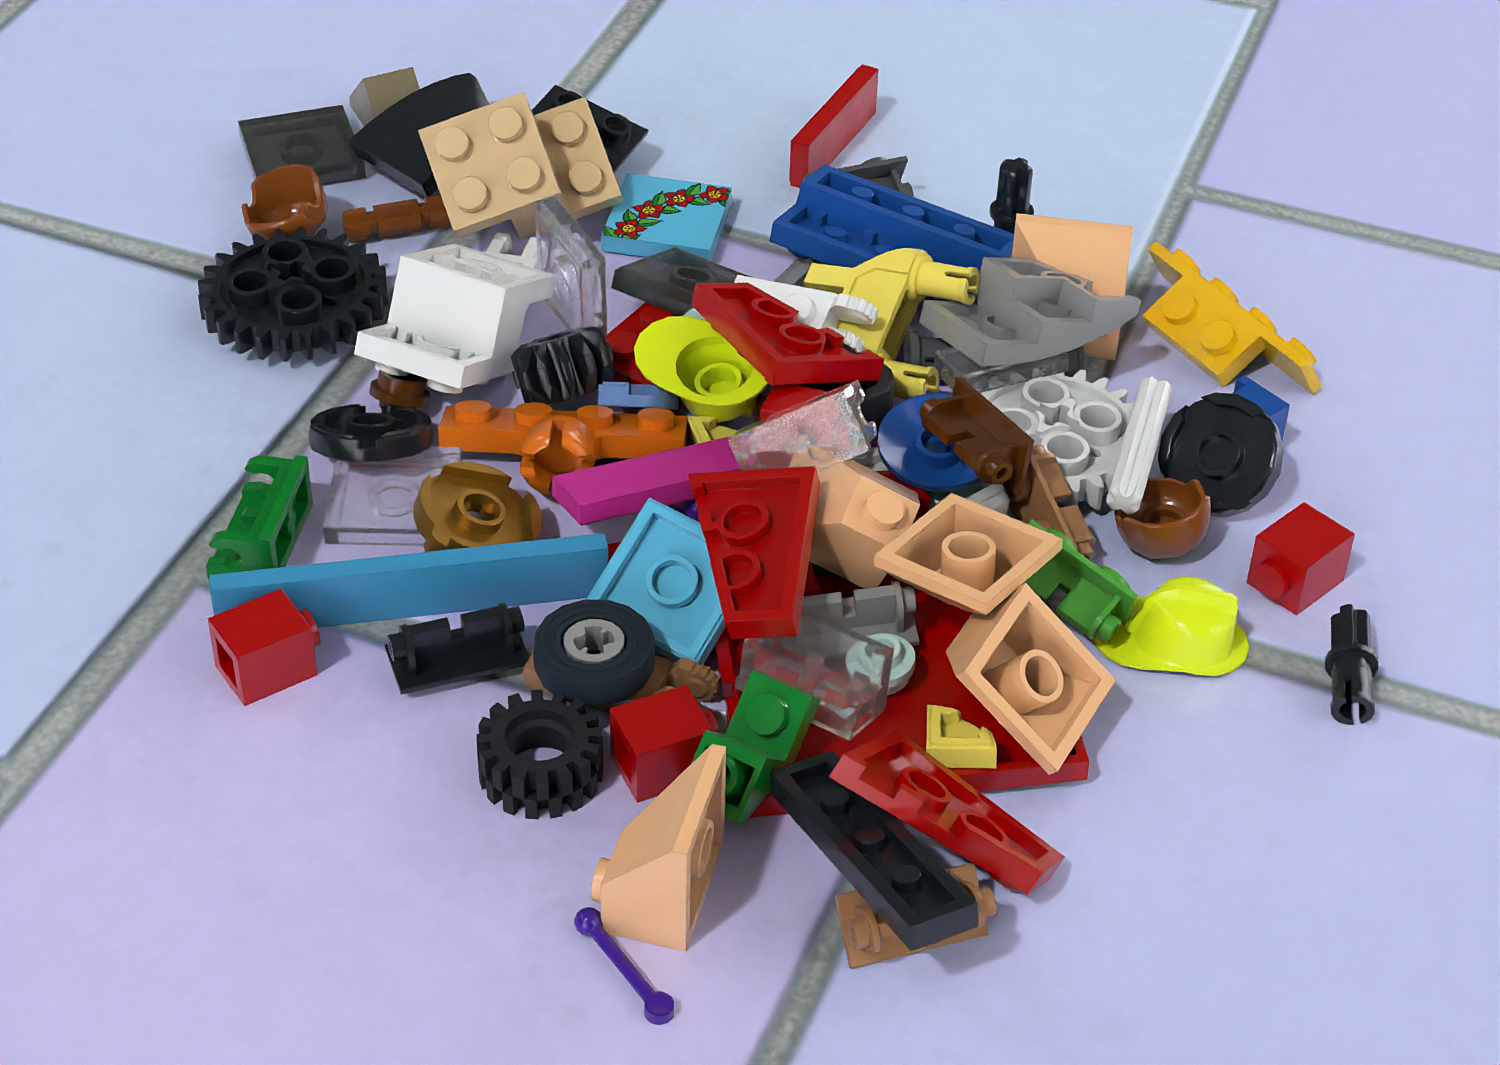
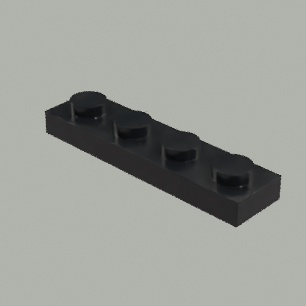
M833 751L770 771L771 795L911 952L978 927L977 902L894 815L829 778L840 760Z

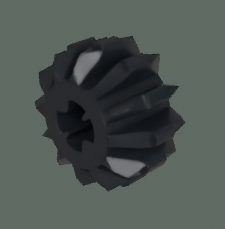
M594 326L568 329L559 333H552L543 338L534 339L530 343L521 345L511 355L514 371H512L517 389L521 391L524 403L557 404L565 400L576 399L584 394L594 393L598 389V384H603V381L610 382L616 375L612 362L615 359L610 342H606L603 329Z

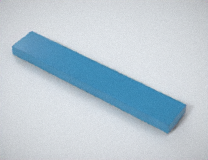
M605 533L214 574L209 575L213 613L217 615L281 588L298 610L305 608L310 612L317 627L481 610L495 607L498 603L505 602L507 607L583 599L588 597L608 564V545Z

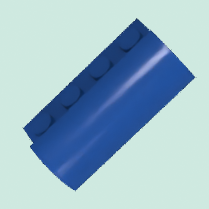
M824 164L801 182L797 203L773 221L769 242L787 248L792 255L801 259L813 258L829 265L854 268L888 251L914 248L926 251L931 256L933 262L966 268L975 267L980 273L983 257L1012 258L1014 234ZM928 296L924 299L932 301H950Z

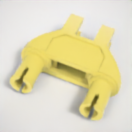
M901 248L885 252L854 268L811 263L804 279V284L806 288L832 292L837 295L841 293L852 297L856 296L869 301L877 307L879 312L873 325L838 320L836 328L852 332L864 340L865 345L862 351L870 350L884 358V364L892 370L895 379L894 397L907 400L911 397L928 394L926 391L937 393L939 388V372L936 367H924L895 361L919 302L928 296L971 305L975 301V296L967 292L978 294L980 273L975 267L966 268L933 262L931 256L924 250Z

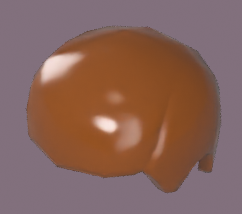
M299 164L277 167L257 177L251 183L252 204L250 207L247 203L242 204L244 222L251 236L257 233L266 240L273 239L274 230L278 228L286 236H294L298 227H304L306 236H314L328 213V202L319 177L312 167Z
M1148 478L1138 511L1127 515L1122 509L1114 510L1118 532L1130 549L1148 559L1177 558L1192 552L1206 537L1211 521L1210 496L1205 495L1203 487L1197 479H1192L1185 484L1174 478Z

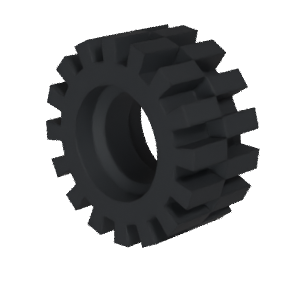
M543 689L531 690L530 701L523 702L520 694L516 693L508 696V709L497 702L489 709L490 719L482 717L478 725L479 734H476L479 782L482 790L486 789L487 798L494 805L503 800L504 812L514 816L518 808L522 806L525 807V819L538 820V809L548 808L550 819L561 817L563 804L566 803L574 812L583 807V795L592 799L597 793V782H602L603 778L602 727H599V718L594 710L586 713V703L576 698L568 706L565 694L554 691L552 700H544ZM539 747L552 748L563 752V754L548 760H529L518 756L523 751Z

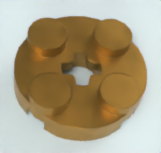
M453 462L443 465L439 475L431 477L429 474L423 480L414 501L413 518L419 533L425 539L424 551L431 552L538 540L543 526L541 509L536 499L528 490L523 499L518 492L508 487L512 477L501 470L480 463ZM473 511L479 513L480 519L473 517L468 512Z

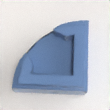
M604 381L603 384H598V405L631 409L663 408L667 410H678L679 396L657 385Z

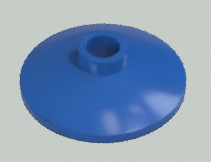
M933 393L911 397L897 404L883 418L877 437L880 458L887 469L905 483L930 491H954L970 487L981 481L976 476L975 471L954 453L955 444L946 446L938 437L928 433L922 427L919 414L922 404L930 398L941 399L951 397V394Z

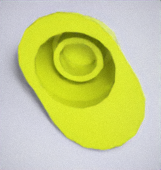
M690 316L666 317L651 323L639 334L634 346L636 365L646 379L658 387L680 396L683 404L694 416L717 418V423L730 421L739 416L751 417L755 411L757 396L769 385L765 377L745 358L741 357L737 350L705 320Z
M1187 576L1169 579L1146 597H1137L1128 622L1125 626L1121 624L1108 642H1105L1098 636L1093 639L1094 646L1104 657L1121 666L1141 670L1185 672L1206 676H1219L1234 672L1245 662L1249 650L1246 633L1236 622L1238 610L1237 597L1225 592L1212 582L1198 577Z

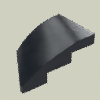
M473 74L454 75L425 86L393 104L366 124L348 142L356 156L421 195L428 197L438 189L418 130L489 105V102Z

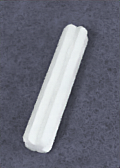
M1149 376L1140 381L1106 498L1112 510L1122 509L1128 515L1133 514L1140 508L1172 393V387L1167 380L1157 381L1153 376Z

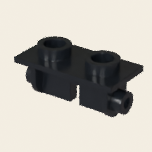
M505 602L498 603L495 607L460 614L461 628L453 630L450 628L447 617L409 626L407 624L399 625V632L387 635L388 644L384 646L400 694L524 667L530 656L520 634L525 631L520 607L507 608Z

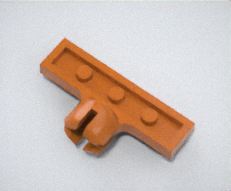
M465 400L456 403L455 406H446L438 427L439 450L509 453L522 456L520 464L522 477L530 487L543 495L550 496L552 476L592 468L597 460L603 458L632 459L685 447L687 442L688 416H676L672 411L663 408H646L640 410L638 414L613 413L612 409L601 405L583 406L578 408L577 411L552 410L551 406L536 402L520 404L516 408H492L491 404L485 401Z

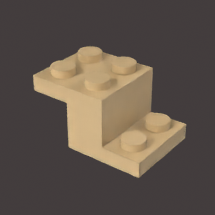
M522 92L418 130L452 229L457 238L511 219L520 239L624 202L586 97L533 115L526 95Z

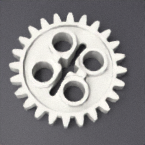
M1031 365L1030 375L1024 377L1018 371L1010 368L1007 371L1006 382L990 375L987 377L986 389L973 386L1034 440L1033 446L1043 445L1046 452H1053L1055 454L1058 466L1072 493L1067 500L1056 503H1063L1067 507L1078 505V502L1085 501L1095 510L1101 509L1102 496L1107 497L1134 405V402L1126 403L1128 390L1124 388L1108 392V378L1098 379L1094 383L1087 382L1086 370L1082 369L1073 377L1065 376L1061 365H1056L1051 375H1044L1037 365ZM982 481L979 482L982 487H988L994 484L984 483Z

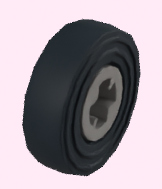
M584 599L563 605L544 618L534 637V668L543 687L552 694H554V691L565 694L567 702L572 703L578 698L585 702L586 706H607L627 700L644 688L654 670L655 638L646 619L631 607L610 600ZM590 650H600L601 653H600V654H588V651H590Z

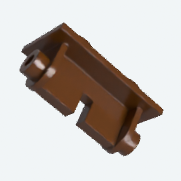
M956 377L951 397L941 399L930 398L922 404L919 411L921 424L928 433L934 434L946 446L955 444L954 453L975 471L976 476L982 482L1003 483L1017 496L1022 495L1034 440L962 377Z

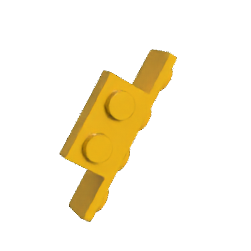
M1157 241L1148 248L1160 274L1173 286L1142 314L1149 328L1217 383L1225 387L1253 359L1261 354L1311 394H1314L1321 387V383L1312 367L1317 363V360L1301 341L1295 337L1288 341L1276 334L1277 329L1262 311L1256 307H1252L1247 311L1237 304L1238 298L1223 281L1217 277H1214L1210 282L1200 275L1201 271L1197 264L1181 249L1177 248L1172 253Z

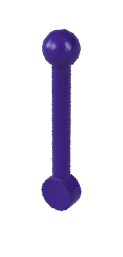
M586 907L579 910L574 918L576 930L580 934L591 936L641 997L644 1001V1016L646 1020L655 1025H663L672 1020L674 1015L673 998L668 993L662 991L655 992L602 927L601 913L597 909Z

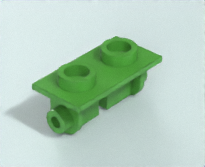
M1031 519L1027 524L1063 538L1062 550L1023 584L1027 583L1044 603L1060 588L1067 595L1056 607L1055 613L1091 640L1098 636L1105 642H1108L1120 625L1125 626L1128 622L1138 594L1130 589L1128 582L1118 572L1106 566L1098 567L1077 552L1074 543L1066 535L1055 529L1050 528L1046 530Z

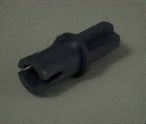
M1018 157L1015 160L1005 159L1001 163L997 197L991 203L989 209L990 217L994 220L993 226L1013 234L1017 213L1034 215V208L1030 204L1033 169L1024 158Z
M1352 604L1342 605L1340 612L1332 615L1331 650L1328 651L1325 657V671L1332 678L1331 715L1338 722L1347 725H1354V703L1358 702L1359 720L1361 724L1372 719L1375 714L1372 677L1378 671V656L1371 649L1370 615L1366 610L1354 609Z

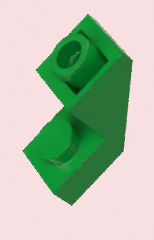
M752 670L726 733L705 730L692 760L693 763L712 744L726 747L725 818L738 824H744L771 791L770 771L795 762L821 698L763 672Z

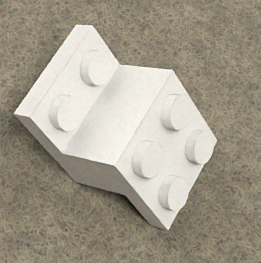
M458 244L400 255L388 322L384 325L358 331L354 354L376 361L375 369L378 371L382 370L390 375L408 376L412 373L427 378V386L440 392L457 394L462 393L463 388L475 384H488L490 379L512 373L514 370L511 355L519 346L526 309L529 308L531 303L552 298L557 275Z

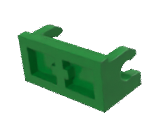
M295 455L294 459L255 456L248 460L245 471L253 474H267L274 480L272 484H266L262 481L245 482L241 490L242 498L227 530L214 533L209 542V546L216 548L217 551L214 557H210L206 564L208 579L209 575L286 566L313 505L307 456Z

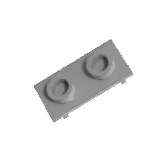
M892 581L891 585L854 590V597L842 598L841 592L805 596L803 598L798 636L783 637L788 663L848 655L850 649L857 641L878 633L894 634L904 638L912 646L919 645V637L913 612H916V598L913 586L901 587L899 581Z

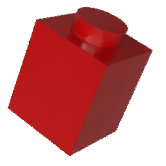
M1303 502L1256 535L1246 583L1297 616L1344 581L1355 533Z
M281 588L207 618L215 667L244 706L317 676L314 647L321 643L318 627L310 612L305 608L298 610Z
M687 685L609 708L610 756L637 803L657 797L691 765L705 730L720 732L712 711L709 708H700Z

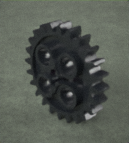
M298 227L294 236H286L278 228L274 230L273 239L268 240L257 233L252 234V245L246 246L239 242L231 243L233 255L226 253L215 254L216 265L205 266L203 268L205 279L198 280L201 319L206 321L207 332L218 333L219 344L221 345L235 342L238 354H243L253 347L257 348L258 359L260 360L267 358L273 351L280 352L283 362H288L293 352L301 351L308 360H312L314 349L320 347L330 354L337 353L336 342L343 341L347 344L355 345L357 341L356 331L373 328V320H383V306L388 305L385 266H379L378 254H366V244L364 242L349 246L348 235L345 233L330 240L328 239L327 229L324 228L314 236H306L304 227Z

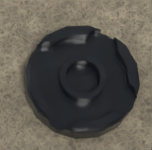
M1215 392L1202 396V400L1194 402L1191 406L1185 405L1176 412L1161 435L1158 453L1160 472L1164 475V478H1174L1185 484L1192 479L1199 480L1205 495L1210 496L1211 516L1229 517L1249 511L1268 496L1280 476L1284 448L1279 428L1262 407L1239 394Z
M360 404L334 407L317 413L310 420L309 445L314 452L325 457L340 460L368 462L410 457L428 450L432 445L433 431L431 429V419L425 412L413 407H399L390 404L381 406L382 413H366V406H360Z

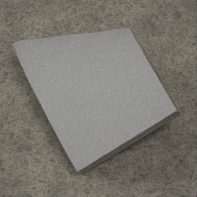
M983 257L978 294L974 295V303L964 305L956 301L924 300L919 323L981 367L1014 365L1066 353L1097 340L1137 316L1141 300L1131 295L1098 296L1092 293L1093 281L1063 272L1056 267L1032 258Z

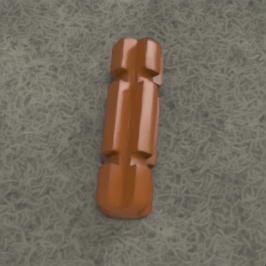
M441 194L424 197L423 203H418L417 199L373 205V211L366 212L365 207L344 211L342 215L344 233L348 235L349 242L352 243L370 240L369 235L376 234L377 238L419 232L423 225H427L429 230L450 225Z

